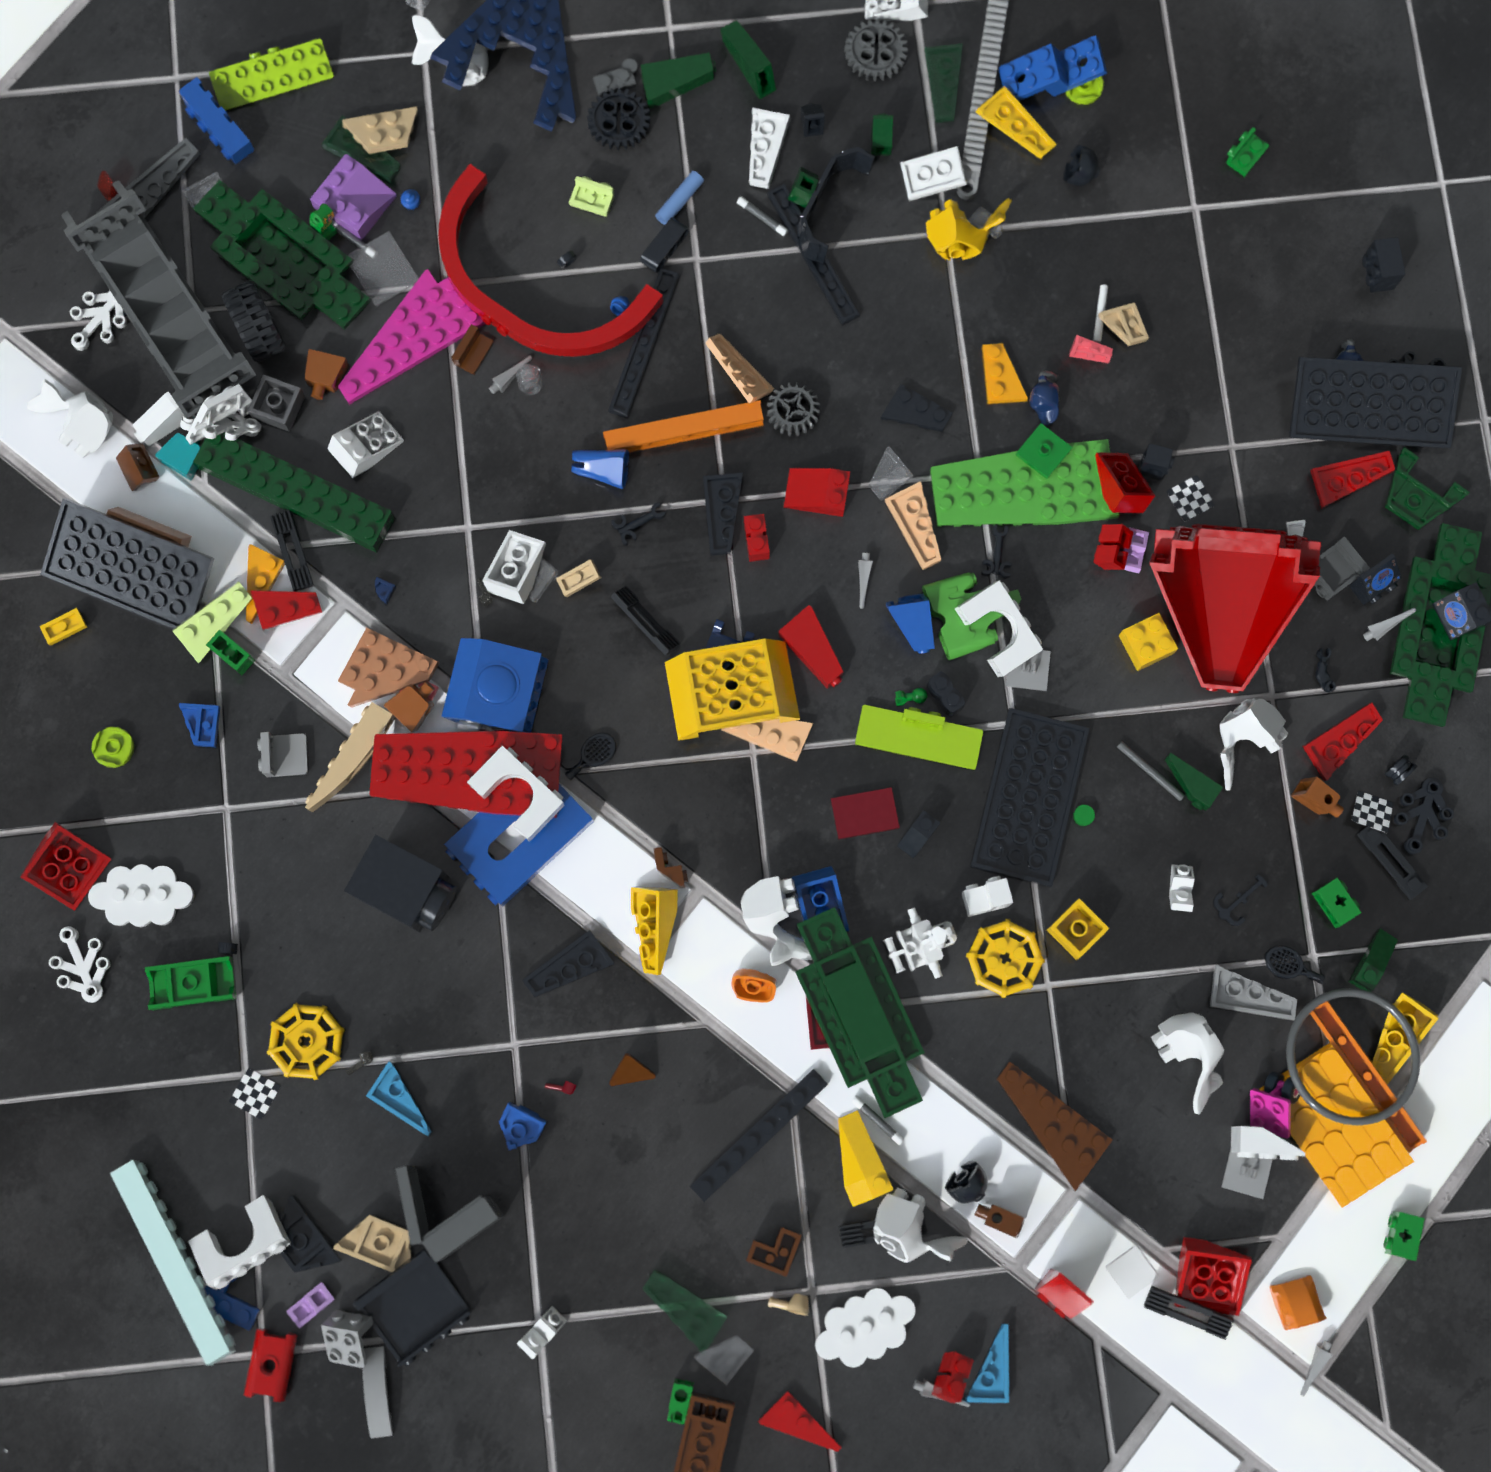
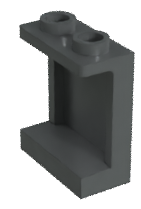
M1344 536L1320 555V577L1314 586L1318 595L1328 601L1367 572L1370 567Z

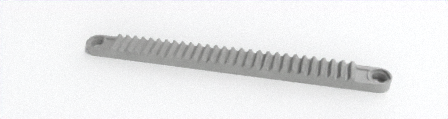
M988 0L962 156V167L966 184L970 185L973 190L970 193H965L962 190V186L957 187L958 196L964 200L972 199L977 192L988 121L977 114L976 110L993 96L1008 0Z

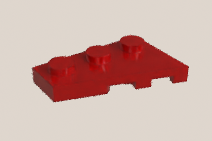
M251 591L262 630L322 613L316 592Z

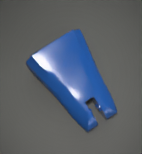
M628 450L572 451V460L583 462L572 464V473L621 489L625 488L628 477V468H625L629 461Z

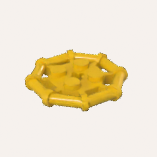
M1005 919L1003 922L985 928L980 927L969 952L966 953L976 985H981L1001 995V998H1006L1007 995L1026 989L1031 990L1042 964L1045 963L1035 937L1036 933L1011 922L1010 919ZM1004 930V937L992 940L989 936ZM1009 930L1025 939L1019 942L1009 937ZM985 939L989 944L984 954H977ZM1029 942L1034 958H1028L1023 945ZM1008 953L1011 961L1005 964L1001 963L1000 955ZM977 959H983L987 972L982 975ZM1027 963H1033L1026 978L1022 972ZM989 975H992L1000 979L1001 986L987 980L986 978ZM1018 977L1022 981L1006 987L1007 980Z
M294 1003L293 1007L277 1020L271 1022L270 1025L272 1027L267 1054L272 1057L284 1072L285 1077L312 1078L317 1080L321 1074L337 1061L340 1062L342 1035L345 1032L344 1027L341 1028L325 1005L311 1006ZM301 1013L316 1014L314 1020H303ZM293 1016H296L297 1021L287 1029L282 1026ZM321 1018L330 1026L331 1031L326 1032L319 1024ZM279 1031H282L285 1038L283 1046L278 1047ZM334 1035L331 1053L326 1048L328 1037ZM302 1036L310 1037L311 1040L308 1047L306 1045L301 1046ZM285 1051L291 1058L289 1065L279 1052ZM323 1054L329 1056L317 1068L315 1067L314 1062ZM297 1062L308 1063L310 1070L294 1067Z

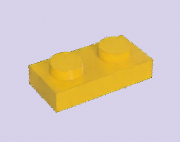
M75 608L41 625L40 628L47 643L51 646L87 628V625L79 609Z

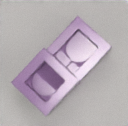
M1129 527L1134 533L1130 549H1123V551L1128 552L1125 570L1139 573L1149 532Z
M321 1282L286 1312L300 1329L335 1299Z

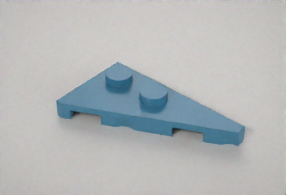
M388 1061L366 1097L426 1136H430L431 1129L392 1062Z
M1008 1324L1001 1325L966 1397V1402L1009 1403Z

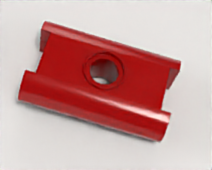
M257 1328L244 1396L252 1398L255 1394L273 1396V1401L285 1402L297 1334L289 1332L285 1337L267 1334L268 1329ZM268 1359L275 1362L274 1370H269L266 1367Z

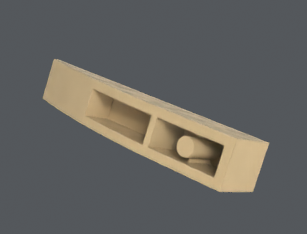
M373 702L363 709L361 720L351 728L349 739L342 742L339 748L340 753L330 761L328 765L329 770L325 776L322 775L318 780L316 791L307 797L305 802L307 804L305 806L306 809L314 812L344 788L363 768L373 755L375 734H386L396 719L392 713Z

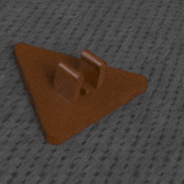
M627 1053L621 1060L609 1084L610 1086L650 1080L655 1078V1073Z

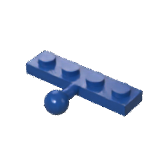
M238 1277L229 1281L225 1287L216 1290L205 1282L206 1287H204L207 1296L210 1295L215 1302V1307L213 1308L216 1314H220L222 1318L250 1331L261 1309L226 1293L230 1283Z

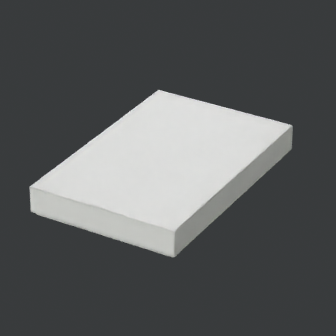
M958 146L900 162L909 201L967 185Z

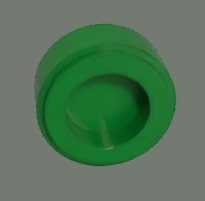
M1080 805L1073 813L1074 821L1080 826H1087L1093 822L1095 812L1088 805Z

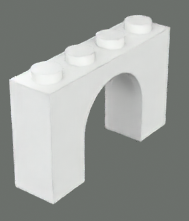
M1000 580L993 582L954 608L965 626L972 624L990 611L999 612L1010 621L1012 638L1009 644L987 660L997 677L1005 676L1043 650L1040 638L1033 634L1030 629V622L1026 617H1022L1019 612L1020 607L1018 603L1010 598L1008 594L1009 589Z
M501 746L467 783L485 799L506 779L520 778L528 782L533 790L532 803L513 826L530 842L565 806L561 801L563 797L556 790L550 791L546 787L548 785L547 781L540 775L538 777L534 776L531 773L533 771L532 767L525 761L523 763L519 762L516 759L518 757L517 753L510 747L506 749Z
M264 1195L245 1206L254 1227V1237L250 1246L242 1254L234 1257L224 1256L216 1236L208 1230L203 1231L188 1241L206 1284L214 1290L225 1287L229 1281L243 1276L247 1273V1270L261 1265L267 1258L282 1252L286 1246L291 1244L272 1201Z

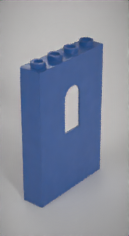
M560 784L559 794L562 795L563 799L561 801L565 806L557 813V818H552L530 842L525 839L503 860L492 859L488 853V848L520 816L479 812L444 844L448 848L445 852L453 861L457 858L462 863L459 867L468 876L471 873L476 878L473 882L482 891L485 888L490 893L487 897L495 906L499 903L503 907L594 822L591 816Z

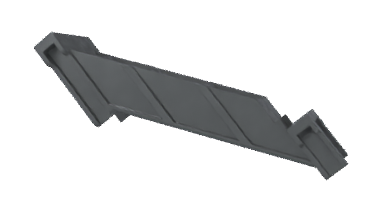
M118 180L112 183L122 199L79 225L76 224L68 211L64 212L61 215L67 224L64 233L77 252L84 249L118 304L121 305L145 345L173 385L175 392L172 394V397L185 417L189 418L200 410L203 402L209 396H216L229 386L241 385L256 376L241 352L236 354L233 352L208 312L178 270V267L141 214L146 209L134 190H126Z

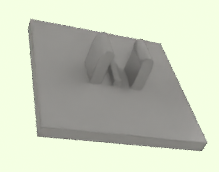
M1042 650L1007 674L1006 686L1047 691L1051 651Z
M1230 1149L1221 1187L1263 1199L1273 1159L1259 1158V1154H1255V1158L1237 1157V1153L1231 1152Z

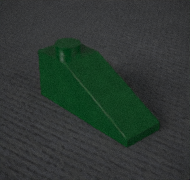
M1168 754L1164 760L1187 798L1192 801L1191 804L1199 810L1204 809L1206 811L1209 809L1223 787L1174 754Z
M1380 928L1348 982L1359 989L1369 992L1373 991L1387 967L1398 939Z

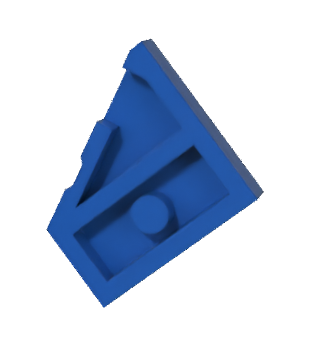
M179 703L193 744L202 747H216L221 707L217 705Z

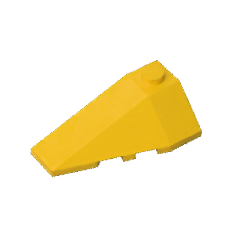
M631 887V913L636 917L637 927H635V932L640 936L641 945L639 946V952L644 973L661 975L677 914L678 889Z
M1402 992L1393 1005L1402 1012L1410 1023L1419 1045L1438 1020V1014ZM1388 1012L1372 1062L1387 1084H1389L1411 1055L1407 1036L1399 1022L1390 1012Z
M858 1110L839 1118L844 1187L854 1207L892 1191L893 1187Z

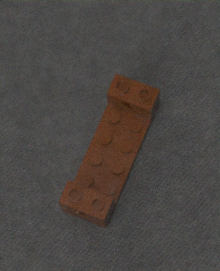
M692 1392L674 1472L720 1471L734 1410V1402Z

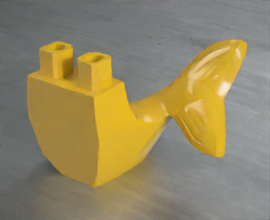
M1008 198L1000 204L987 219L984 226L979 229L967 220L964 212L959 210L957 202L949 199L944 203V211L934 209L930 212L931 219L926 222L928 239L936 252L946 260L951 261V258L962 257V260L977 256L984 249L991 228L1005 221V213L1012 200Z

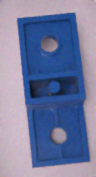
M1096 35L1062 51L1049 44L998 67L1003 87L1005 86L1017 101L1043 90H1046L1055 97L1107 74L1099 38ZM1083 58H1087V64L1080 67V61ZM1025 74V80L1018 83L1019 76Z

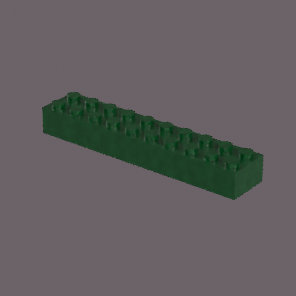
M224 432L217 435L214 439L206 438L193 461L199 470L286 511L290 510L291 513L376 553L395 520L391 510L239 439L234 441L227 440Z

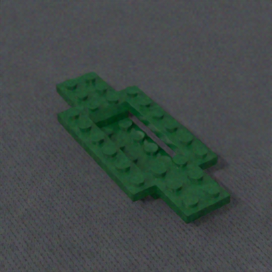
M218 180L193 208L197 214L221 232V235L212 243L210 248L301 321L314 307L315 309L318 308L345 330L371 301L367 295L342 276L353 264V260L263 189L248 203L226 184ZM266 219H268L271 223H273V224H274L276 227H278L281 231H283V232H284L285 234H287L290 238H292L295 242H297L299 245H301V246H302L304 249H306L309 253H311L313 256H315L318 260H320L323 264H325V266H323L320 262H318V261H317L315 258H313L310 254H308V253H307L306 251H304L301 247H299L296 243H294L292 240H290V239H289L287 236H285L282 232H280L278 229H276V228H275L273 225H271Z
M1442 523L1439 527L1433 560L1416 556L1412 559L1402 613L1412 608H1415L1416 612L1400 622L1390 674L1406 677L1409 680L1402 718L1444 727L1446 725L1452 689L1468 693L1473 692L1485 626L1460 636L1453 669L1452 664L1457 638L1450 641L1432 604L1477 582L1488 606L1490 605L1491 574L1475 571L1482 532Z
M835 907L796 924L813 960V964L795 971V974L847 1088L867 1080L884 1118L922 1102L923 1099L906 1061L925 1052L872 937L852 945Z

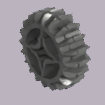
M789 382L787 383V388H785L781 384L780 391L775 389L773 391L774 396H769L770 402L767 403V408L769 409L767 416H770V423H775L774 429L781 427V434L785 430L788 431V436L792 435V431H795L796 436H799L800 430L806 434L807 427L812 429L814 427L813 423L818 422L816 416L820 415V410H818L820 403L816 402L818 400L817 395L812 396V389L806 391V385L799 388V383L797 382L795 387H792ZM795 396L792 400L785 399L787 397ZM802 399L808 404L810 412L801 406ZM797 404V411H792L790 414V407L792 409ZM777 406L786 413L785 420L779 415ZM794 419H801L799 422H792Z

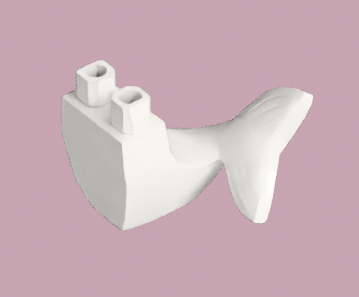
M413 15L412 20L418 42L413 54L412 63L421 65L430 59L431 53L445 38L440 35L429 19ZM476 43L463 86L474 85L486 76L488 55L485 46Z
M46 379L42 382L41 394L27 403L29 410L41 413L68 409L63 431L58 440L66 447L73 440L79 443L74 451L82 458L86 457L90 452L94 453L100 447L113 423V413L110 411L107 414L108 409L104 406L105 404L90 392L85 391L64 399L57 388Z
M1253 698L1244 700L1233 712L1230 711L1220 723V733L1224 744L1221 760L1224 767L1226 790H1231L1235 763L1234 747L1237 741L1248 739L1260 748L1265 746L1270 753L1281 749L1283 744L1280 741L1284 740L1289 734L1283 727L1286 722L1273 705L1264 699Z
M779 876L760 880L748 888L741 898L743 919L753 933L776 939V943L770 953L771 966L779 965L791 958L812 960L803 939L789 934L777 924L779 921L789 917L790 912L799 909L796 897L786 898L785 895L795 891V884L792 878L781 880Z
M1190 1012L1175 1015L1158 1025L1160 1031L1151 1036L1158 1049L1167 1044L1166 1047L1158 1051L1165 1063L1174 1058L1179 1062L1188 1058L1202 1060L1203 1069L1193 1100L1194 1112L1199 1115L1206 1105L1210 1094L1223 1083L1221 1076L1212 1071L1221 1059L1224 1049L1206 1019L1199 1014Z
M897 1188L892 1195L887 1193L877 1210L874 1237L877 1244L881 1243L883 1247L888 1249L887 1253L907 1263L931 1250L937 1256L951 1261L954 1251L968 1243L967 1238L961 1236H949L923 1242L921 1225L924 1218L922 1211L926 1204L924 1197L916 1194L910 1202L907 1200V1192L903 1189Z

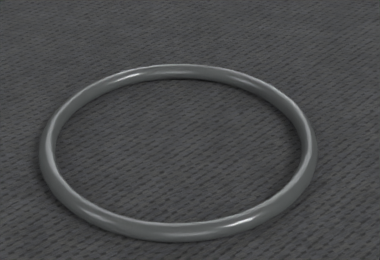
M1355 988L1336 989L1323 993L1311 1000L1299 1012L1289 1031L1286 1060L1292 1082L1300 1096L1311 1108L1332 1121L1356 1126L1370 1125L1383 1121L1394 1115L1405 1105L1416 1087L1420 1073V1050L1416 1035L1402 1012L1391 1002L1375 993ZM1359 997L1377 1003L1395 1017L1407 1036L1412 1060L1408 1083L1400 1097L1391 1106L1379 1113L1363 1117H1351L1335 1113L1322 1106L1311 1096L1299 1076L1295 1061V1044L1300 1027L1315 1008L1335 998Z

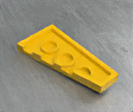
M1005 86L976 110L977 114L1040 159L1057 145Z

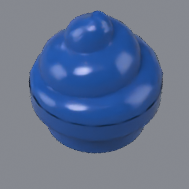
M413 189L406 190L401 195V203L407 209H415L421 202L419 193Z
M623 296L615 297L611 301V311L616 316H619L630 306L629 300Z

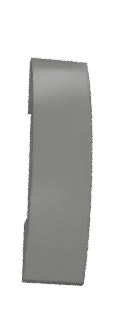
M385 1347L365 1348L367 1364L362 1369L370 1437L392 1436L391 1413H389L385 1372L387 1368Z

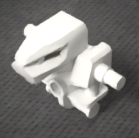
M916 908L907 910L912 926L895 932L901 950H896L892 940L893 937L883 940L889 953L888 958L892 960L895 967V973L905 971L899 956L904 954L910 971H914L915 968L923 965H929L935 979L943 976L938 962L943 958L941 949L953 945L957 939L951 922L946 921L932 927L929 920H921Z

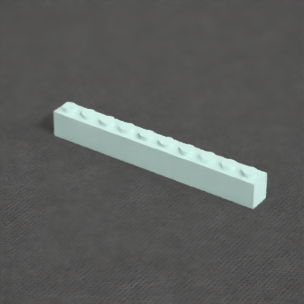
M132 1160L110 1174L205 1364L214 1365L235 1352L233 1347L235 1342L232 1336L226 1333L223 1327L225 1322L221 1315L216 1314L213 1308L215 1307V1302L210 1295L207 1296L204 1287H206L205 1282L201 1276H197L194 1270L196 1265L193 1259L187 1256L184 1241L177 1237L175 1230H177L176 1225L171 1218L168 1219L165 1213L167 1211L166 1205L162 1200L158 1199L156 1192H158L152 1181H149L146 1175L148 1173L146 1166L143 1162L140 1163L139 1161Z

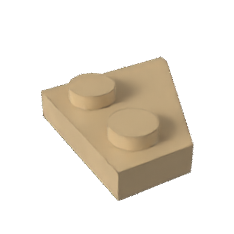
M1135 302L1102 311L1098 315L1099 319L1128 346L1145 342L1149 338Z

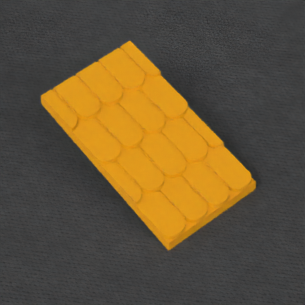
M1328 1043L1296 1064L1305 1088L1325 1108L1351 1117H1363L1379 1113L1374 1103L1331 1043ZM1289 1070L1282 1073L1284 1076L1283 1081H1286L1290 1077ZM1301 1096L1296 1103L1291 1104L1290 1135L1300 1149L1305 1152L1306 1158L1341 1208L1414 1162L1386 1120L1370 1125H1346L1322 1116L1311 1108Z

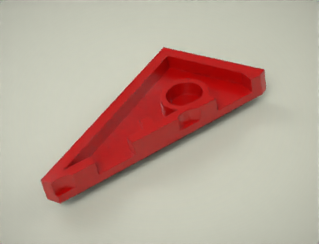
M789 1391L758 1420L761 1425L837 1452L841 1449V1446Z

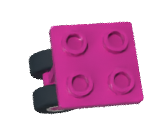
M1271 1072L1266 1078L1264 1091L1254 1088L1250 1090V1126L1263 1127L1274 1135L1288 1139L1290 1137L1291 1104L1298 1101L1300 1094L1295 1088L1291 1077L1283 1081V1074Z

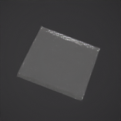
M389 231L347 255L353 260V264L350 267L375 307L413 286L419 279Z

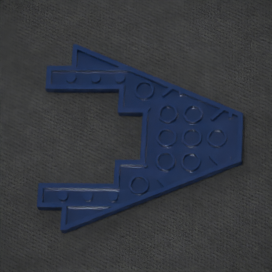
M486 0L430 55V59L447 66L442 83L461 90L476 43L494 51L499 35L533 50L534 54L530 68L547 75L533 124L552 131L557 116L571 123L576 118L558 0Z

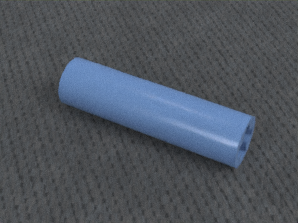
M692 171L660 208L655 216L662 224L665 225L671 217H675L704 182L702 176Z

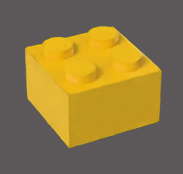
M1160 613L1122 630L1119 634L1137 671L1173 655L1178 650Z
M1078 899L1047 931L1077 960L1109 927L1087 905Z

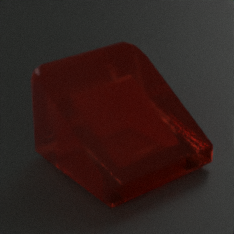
M103 170L98 181V188L106 200L109 201L118 192L112 185L114 182L107 172Z

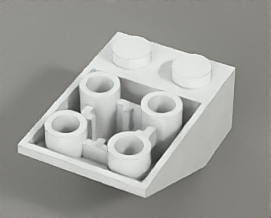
M866 0V19L912 21L928 17V0Z
M378 411L332 435L328 450L349 475L354 478L369 470L403 443L404 439Z
M1231 1127V1152L1237 1153V1157L1255 1158V1154H1259V1158L1277 1159V1155H1280L1282 1160H1298V1156H1305V1152L1263 1127Z

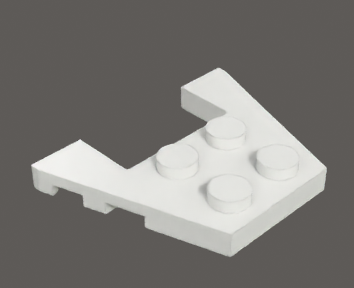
M239 384L234 387L229 386L225 388L222 393L216 396H209L203 402L186 436L189 444L191 445L205 437V427L236 411L242 417L250 414L248 408L252 399Z

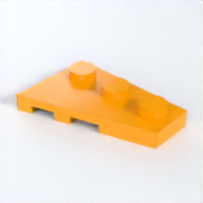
M1003 343L982 345L987 404L1027 401L1026 393Z

